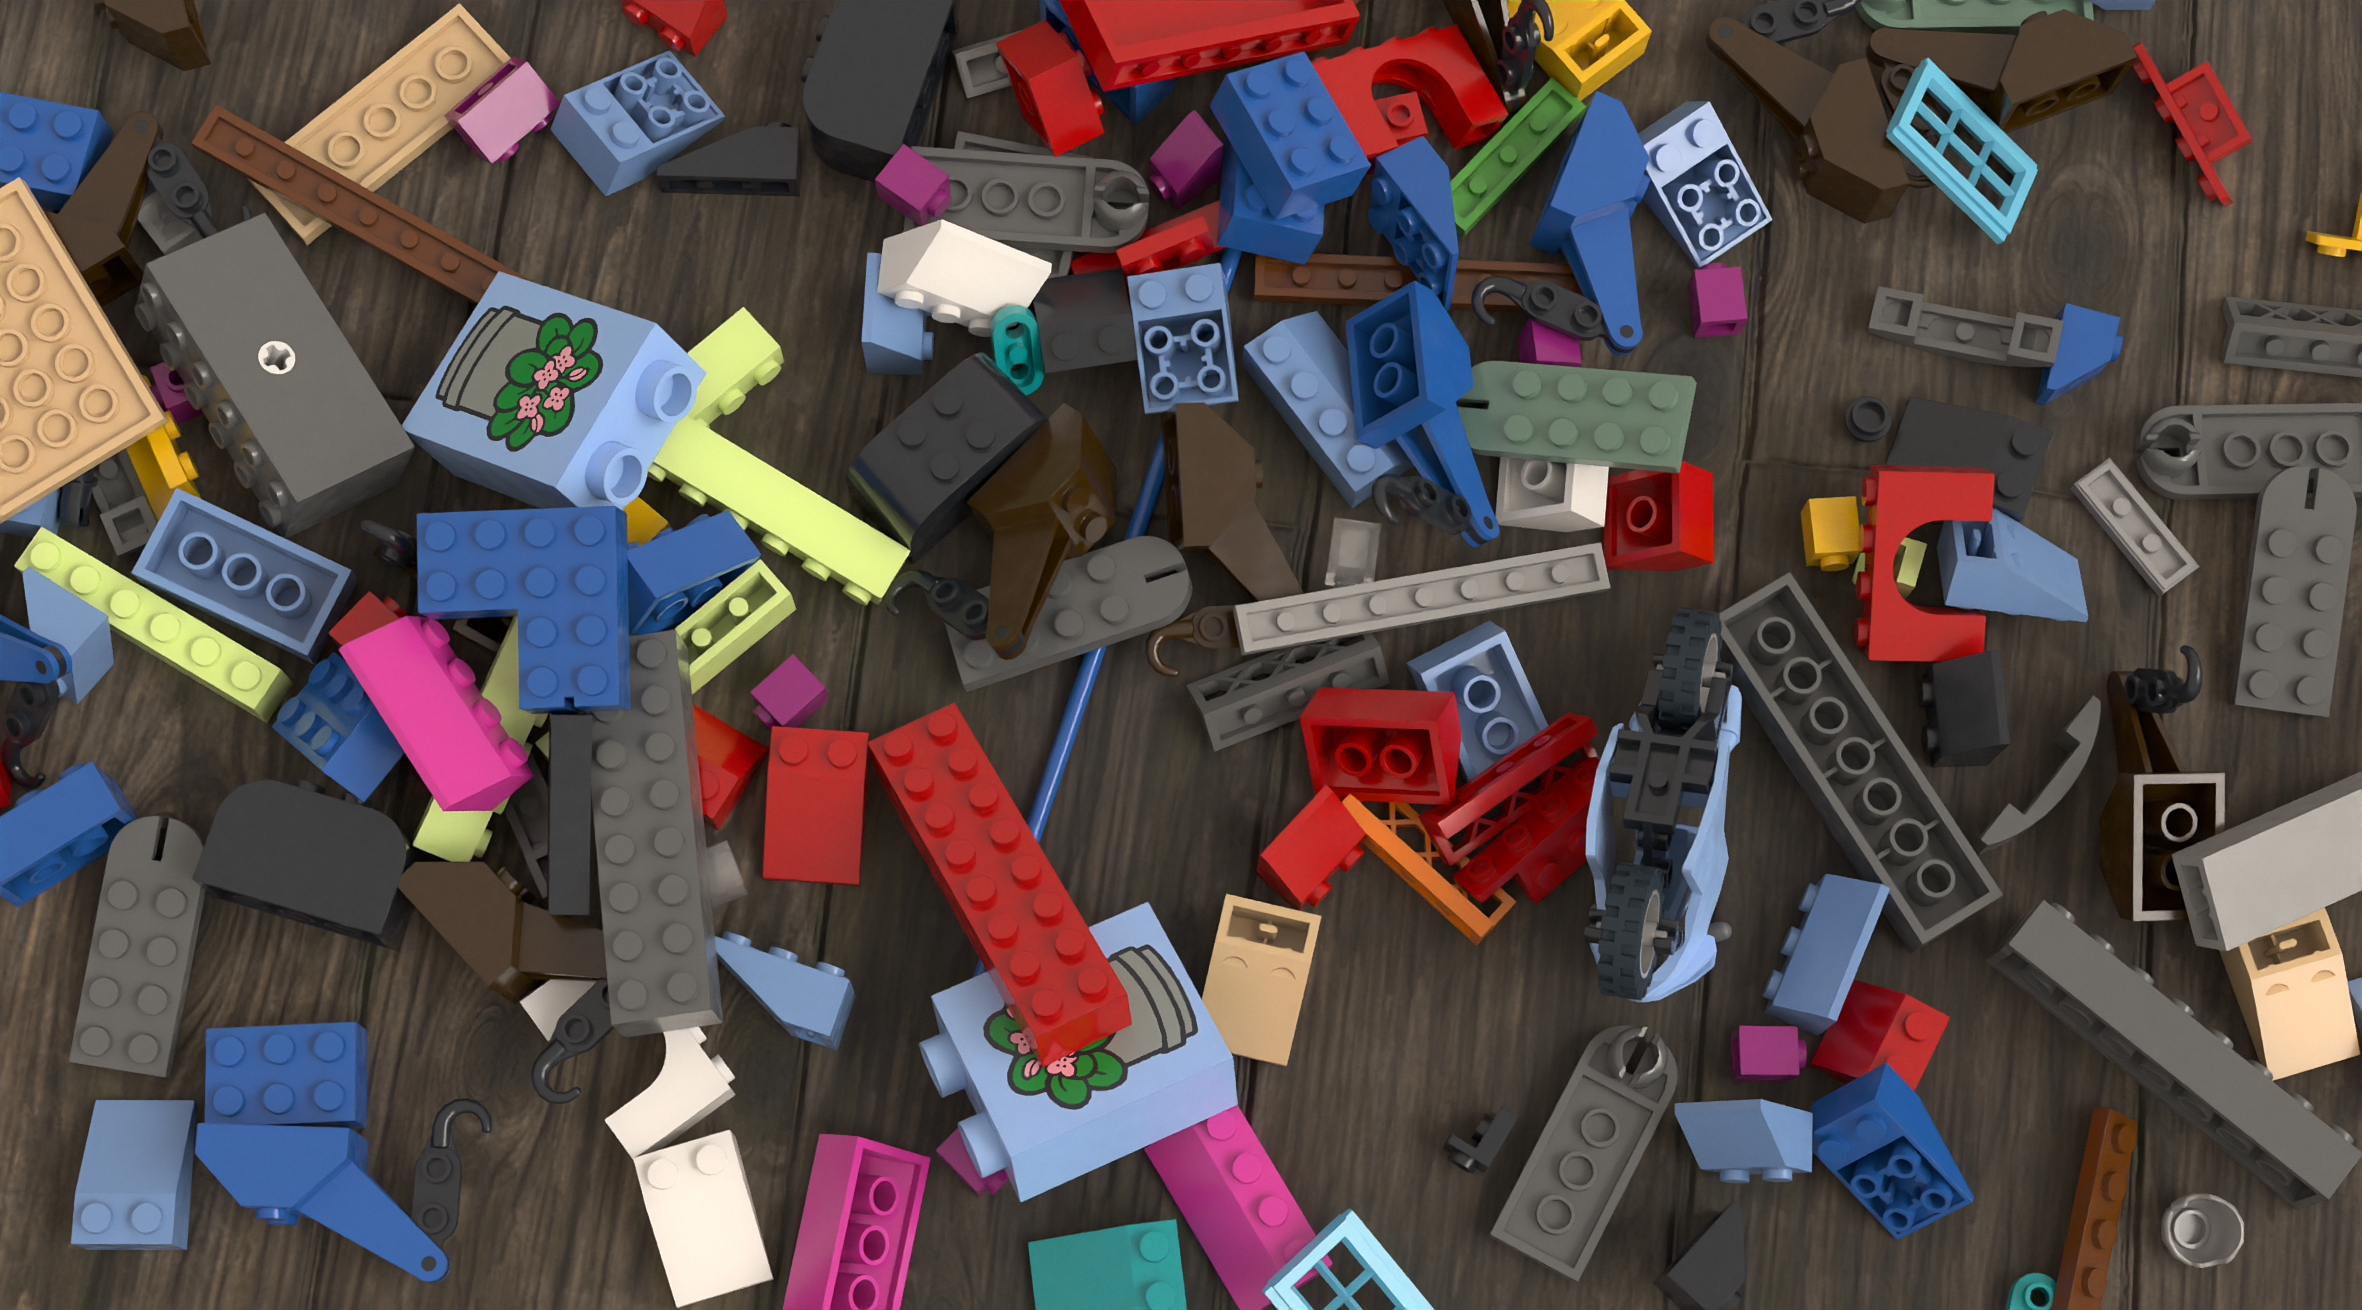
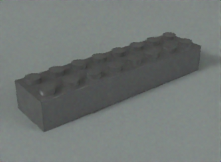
M1790 572L1719 613V620L1722 623L1720 636H1722L1721 662L1732 663V682L1739 688L1741 696L1861 880L1879 883L1890 888L1882 912L1908 952L1912 954L2001 898L2003 893Z
M675 629L629 636L631 710L585 712V714L592 715L591 793L611 1025L624 1038L723 1023L688 648Z
M2042 900L2017 920L1987 958L1986 962L2295 1209L2299 1210L2330 1199L2362 1156V1152L2352 1145L2354 1140L2348 1132L2335 1124L2328 1123L2327 1125L2312 1113L2314 1108L2305 1098L2292 1091L2285 1092L2272 1081L2273 1075L2266 1067L2254 1060L2246 1061L2232 1049L2234 1045L2227 1036L2213 1028H2208L2207 1030L2192 1018L2194 1013L2188 1005L2175 997L2170 996L2167 998L2152 986L2154 981L2145 971L2134 965L2128 967L2114 956L2115 950L2106 940L2096 934L2088 935L2075 925L2074 916L2063 906L2057 903L2049 904Z

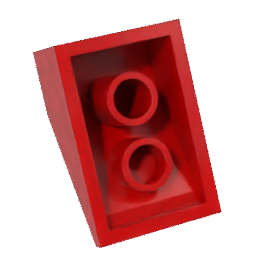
M772 726L767 773L763 880L860 886L871 755L867 743L871 741L869 733Z

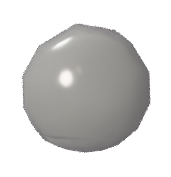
M2192 1193L2171 1202V1206L2165 1210L2161 1219V1236L2163 1243L2173 1258L2188 1266L2205 1268L2217 1264H2227L2234 1259L2244 1243V1222L2236 1207L2219 1196L2208 1193Z

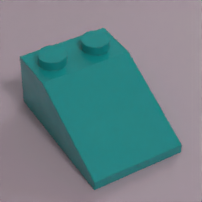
M1176 1219L1125 1225L1028 1242L1036 1310H1187Z

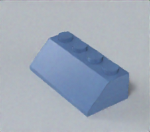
M1317 311L1282 320L1244 346L1242 366L1352 509L1372 495V485L1378 476L1385 473L1400 476L1414 466L1396 439L1377 449L1357 440L1349 353Z

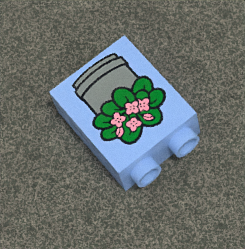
M498 271L403 422L402 427L414 442L453 475L541 509L617 506L623 511L625 506L633 501L642 491L647 478V470L675 424L690 412L696 399L697 388L707 372L655 322Z
M1148 902L1089 927L1090 932L1127 992L1132 1025L1043 1068L988 972L931 996L940 1034L919 1043L928 1072L942 1098L965 1089L977 1114L958 1122V1127L972 1163L981 1178L1004 1169L1020 1202L1238 1105L1233 1056Z

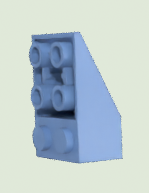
M669 50L565 94L550 130L602 193L608 196L643 180L654 172L657 166L665 164L722 122L725 115Z
M1686 101L1638 133L1650 157L1643 175L1651 179L1643 200L1696 268L1699 269L1701 266L1708 264L1773 220L1710 101Z
M1215 263L1127 276L1145 415L1166 412L1175 403L1204 402L1211 406L1239 402L1231 319L1225 275L1221 264Z
M1992 508V521L1944 520L1937 545V554L1945 605L1956 606L1965 610L1981 609L2004 612L2009 615L2022 614L2047 617L2057 621L2087 622L2088 612L2078 559Z
M724 931L722 938L715 936L717 959L791 1036L837 1051L856 998L850 980L844 977V970L823 962H817L815 968L802 965L797 962L798 955L777 947H770L768 953L756 950L750 946L752 943L750 939L731 932Z

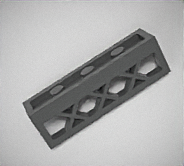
M2225 296L2222 310L2228 328L2220 353L2223 363L2362 377V310Z
M1372 633L1281 648L1186 686L1191 700L1201 715L1208 741L1215 752L1299 719L1319 687L1376 689L1389 684L1390 681L1381 646ZM1358 636L1361 639L1360 642L1348 647L1339 646L1340 643ZM1307 656L1315 657L1314 660L1304 664L1295 663L1297 660ZM1263 673L1271 674L1270 677L1260 681L1251 680L1253 677ZM1220 690L1227 691L1226 694L1206 701L1204 696Z

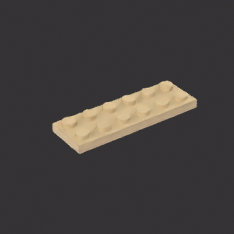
M459 3L284 143L374 192L454 127L444 115L507 62L510 57ZM248 179L306 245L310 244L332 226Z

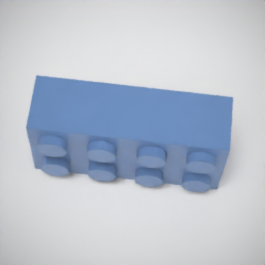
M179 488L175 489L131 572L142 584L314 665L330 637L328 632L336 625L359 581L351 569Z

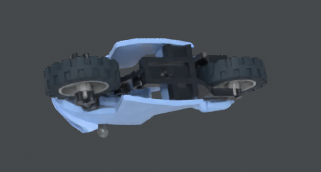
M1685 607L1677 609L1676 617H1673L1671 622V633L1668 632L1666 640V654H1653V669H1649L1642 701L1630 719L1629 728L1631 730H1624L1623 723L1612 728L1596 770L1586 826V858L1594 877L1596 903L1590 907L1589 927H1585L1584 939L1585 942L1590 943L1596 960L1597 974H1600L1598 986L1603 995L1626 998L1636 1002L1661 1000L1697 981L1711 970L1715 965L1717 953L1715 942L1726 940L1732 934V928L1728 922L1720 921L1710 924L1729 860L1724 833L1729 756L1731 750L1740 742L1742 710L1741 692H1739L1738 687L1731 685L1733 665L1732 663L1721 662L1722 636H1720L1722 623L1719 620L1720 614L1717 611ZM1613 796L1628 798L1623 816L1624 827L1636 830L1634 864L1621 862V865L1616 867L1615 875L1614 869L1618 843L1610 815ZM1681 806L1705 809L1699 827L1677 824ZM1687 909L1685 930L1679 928V922ZM1657 955H1669L1660 967H1655Z

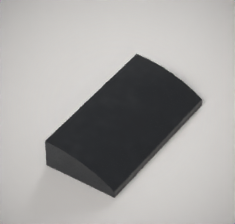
M549 713L547 910L549 915H589L592 715L585 713Z

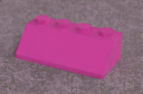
M405 616L354 639L338 649L442 811H492L535 776L526 763L528 757L525 750L516 740L508 736L500 723L502 718L499 710L491 701L482 696L474 684L476 678L472 669L463 660L457 658L448 644L450 638L447 631L438 621L428 617Z
M1236 1105L1147 1146L1144 1151L1238 1309L1263 1310L1272 1305L1261 1291L1268 1284L1267 1281L1316 1235L1240 1108ZM1326 1255L1321 1259L1330 1269L1333 1263L1329 1256ZM1313 1267L1294 1287L1296 1289L1318 1277L1320 1273Z
M819 1134L782 1310H900L930 1157L859 1136Z

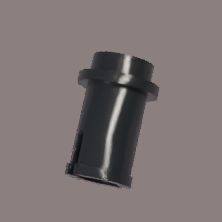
M93 468L63 486L58 523L69 527H79L80 521V526H89L88 518L92 487L98 485V479L94 476L95 470Z

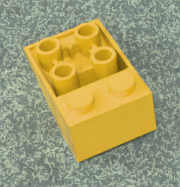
M1507 0L1510 18L1517 13L1522 0ZM1545 0L1554 20V35L1551 41L1544 39L1543 25L1539 15L1536 13L1534 22L1539 28L1541 42L1536 47L1534 59L1550 78L1553 77L1580 101L1643 55L1652 32L1625 0Z

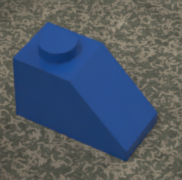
M2068 303L2063 306L2054 318L2064 321L2054 367H2043L2035 403L2045 405L2098 376L2109 361L2115 362L2117 360L2123 342V335L2117 334L2120 317Z

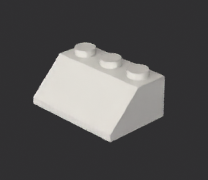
M941 219L884 239L877 293L895 299V304L908 309L919 308L932 313V318L945 323L956 322L969 327L968 331L971 334L991 337L990 323L993 316L1000 309L1010 305H1020L1028 308L1050 275L1052 264ZM1018 322L1011 323L1006 328L1016 326Z
M1500 457L1495 518L1499 525L1558 532H1572L1604 527L1609 467Z

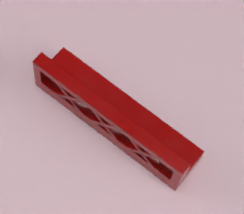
M1572 712L1566 713L1455 790L1454 801L1451 805L1435 804L1418 817L1444 864L1452 866L1522 817L1591 757L1600 759L1590 742V739L1599 734L1591 717ZM1577 748L1583 756L1568 767L1556 765L1557 762ZM1554 770L1560 771V773L1553 777ZM1542 774L1540 785L1533 792L1525 793L1518 791ZM1522 797V799L1516 803V798ZM1505 799L1500 815L1492 820L1481 817V815ZM1479 823L1485 824L1480 829H1478ZM1467 826L1464 840L1451 848L1446 839H1449Z

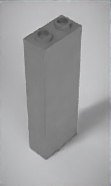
M2362 771L2172 854L2196 946L2229 951L2362 890Z

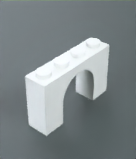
M549 980L520 1001V1003L549 1042L562 1014L596 982ZM699 1027L663 1032L666 1040V1058L659 1076L645 1091L605 1119L632 1159L661 1150L735 1095L728 1085L729 1082L735 1079V1076L719 1054L711 1060L708 1058L699 1045L707 1039Z

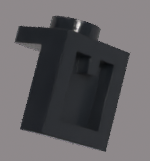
M1502 1106L1495 1118L1486 1113L1471 1139L1479 1143L1477 1148L1450 1134L1443 1146L1445 1150L1450 1152L1448 1160L1468 1173L1473 1174L1476 1169L1485 1173L1518 1116Z

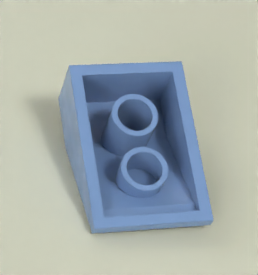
M1490 620L1406 663L1418 691L1455 692L1462 733L1458 766L1467 782L1548 727L1506 631Z
M95 1101L75 1191L71 1244L87 1250H187L197 1101Z

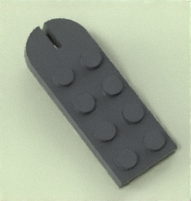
M911 146L914 152L949 175L951 201L941 216L936 219L931 217L925 225L942 219L1009 247L1092 253H1115L1116 250L1138 241L1146 228L1149 208L1147 185L1134 168L1123 162L1109 159L1055 157L1050 155ZM1111 206H1123L1129 208L1119 210ZM905 216L904 232L921 227Z
M2362 403L2178 405L2166 407L2154 413L2138 432L2135 441V452L2143 453L2136 460L2137 469L2141 478L2150 489L2163 497L2175 500L2258 499L2262 487L2274 474L2297 466H2310V469L2320 467L2331 470L2348 483L2355 497H2362ZM2164 451H2177V457H2171ZM2308 483L2306 498H2312L2313 490Z
M2310 466L2287 468L2274 474L2264 484L2259 493L2230 705L2329 717L2357 513L2356 500L2352 489L2340 475L2331 470L2320 467L2310 469ZM2309 483L2313 490L2312 504L2310 509H2305L2307 486Z
M1140 536L1086 553L1083 556L1065 560L1033 626L1026 648L1014 659L1004 660L999 658L987 642V639L970 640L947 623H945L963 686L966 692L1167 626L1185 611L1193 592V585L1183 556L1173 544L1159 537ZM990 586L977 590L989 599Z
M160 816L138 818L125 825L111 843L69 1062L159 1077H171L206 891L192 880L206 841L194 827L186 822ZM166 833L162 860L159 861L156 856L158 841Z
M1624 1025L1610 1027L1597 1034L1589 1042L1488 1235L1492 1239L1575 1284L1579 1281L1677 1086L1678 1071L1676 1061L1657 1032L1651 1037L1633 1074L1626 1072V1065L1648 1027Z

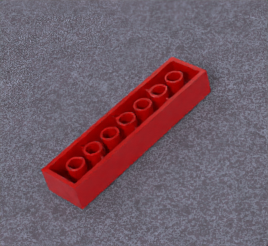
M955 702L867 742L876 777L1041 1067L1043 1068L1132 1025L1127 992Z

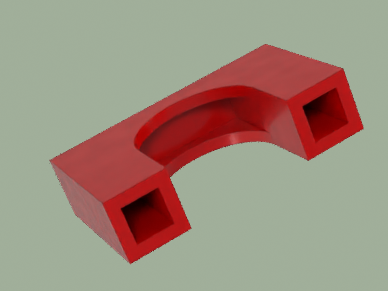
M1457 25L1442 29L1430 27L1413 37L1405 39L1393 37L1383 42L1380 46L1369 49L1356 47L1343 56L1332 59L1319 57L1311 61V64L1371 164L1365 176L1374 173L1376 157L1399 147L1374 102L1371 86L1393 84L1404 87L1412 92L1417 91L1418 96L1433 112L1454 150L1489 140L1509 115Z
M1870 465V477L1863 478L1861 488L1863 506H1868L1867 524H1861L1859 530L1860 553H1865V571H1859L1856 579L1857 599L1863 600L1862 618L1855 619L1853 630L1854 645L1860 647V652L1868 660L1944 662L1984 652L1986 616L1978 609L1965 610L1958 607L1920 606L1906 601L1896 587L1893 576V562L1900 543L1912 530L1920 525L1937 520L1992 521L1995 473L1985 467Z

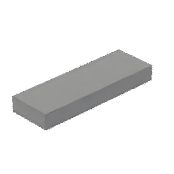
M2110 458L2082 477L2070 488L2158 597L2162 596L2200 567Z

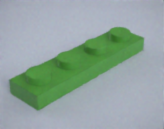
M1553 77L1450 181L1456 232L1463 238L1584 114L1586 105Z

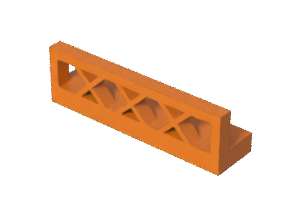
M1351 794L1342 801L1366 833L1363 844L1476 946L1515 905L1516 901L1500 887L1491 896L1501 905L1488 918L1468 900L1467 892L1457 886V884L1451 885L1433 869L1432 860L1441 859L1438 852H1431L1432 841L1418 817L1419 814L1407 803L1388 802L1389 820H1379L1361 804L1362 801H1358ZM1395 810L1405 819L1395 820ZM1396 828H1417L1424 835L1425 852L1413 851L1396 835ZM1447 840L1450 847H1454V845ZM1464 856L1455 864L1461 870L1470 859Z

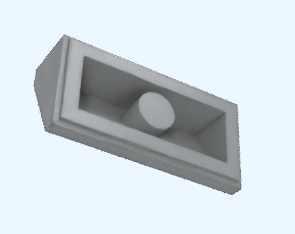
M1020 31L951 51L966 98L1011 86L996 43Z

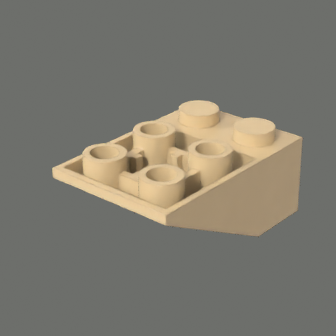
M1226 894L1202 1001L1231 1054L1287 1067L1322 916Z
M2325 908L2319 909L2229 951L2219 950L2259 1061L2272 1073V1081L2360 1055L2343 954Z

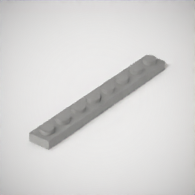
M1600 542L1236 605L1233 608L1241 654L1247 655L1600 593L1609 590L1611 587Z

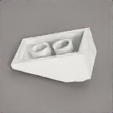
M731 1130L633 1158L645 1206L677 1308L774 1279L737 1140Z

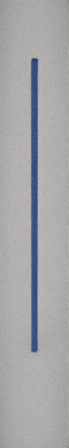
M1228 247L1224 248L1219 262L1225 275L1227 296L1243 252ZM1162 430L1123 541L1145 536L1165 479ZM1107 646L1084 653L1026 821L1038 844ZM980 958L972 978L987 972Z

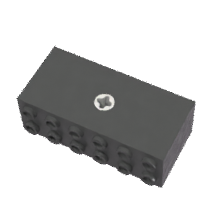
M266 213L146 263L135 306L136 317L145 331H152L160 343L159 351L164 363L171 371L177 370L185 383L184 391L188 401L194 409H201L210 422L209 431L214 442L220 449L226 448L234 460L233 466L238 480L245 488L251 487L260 501L258 506L261 516L269 527H276L280 535L286 539L399 485L415 446Z

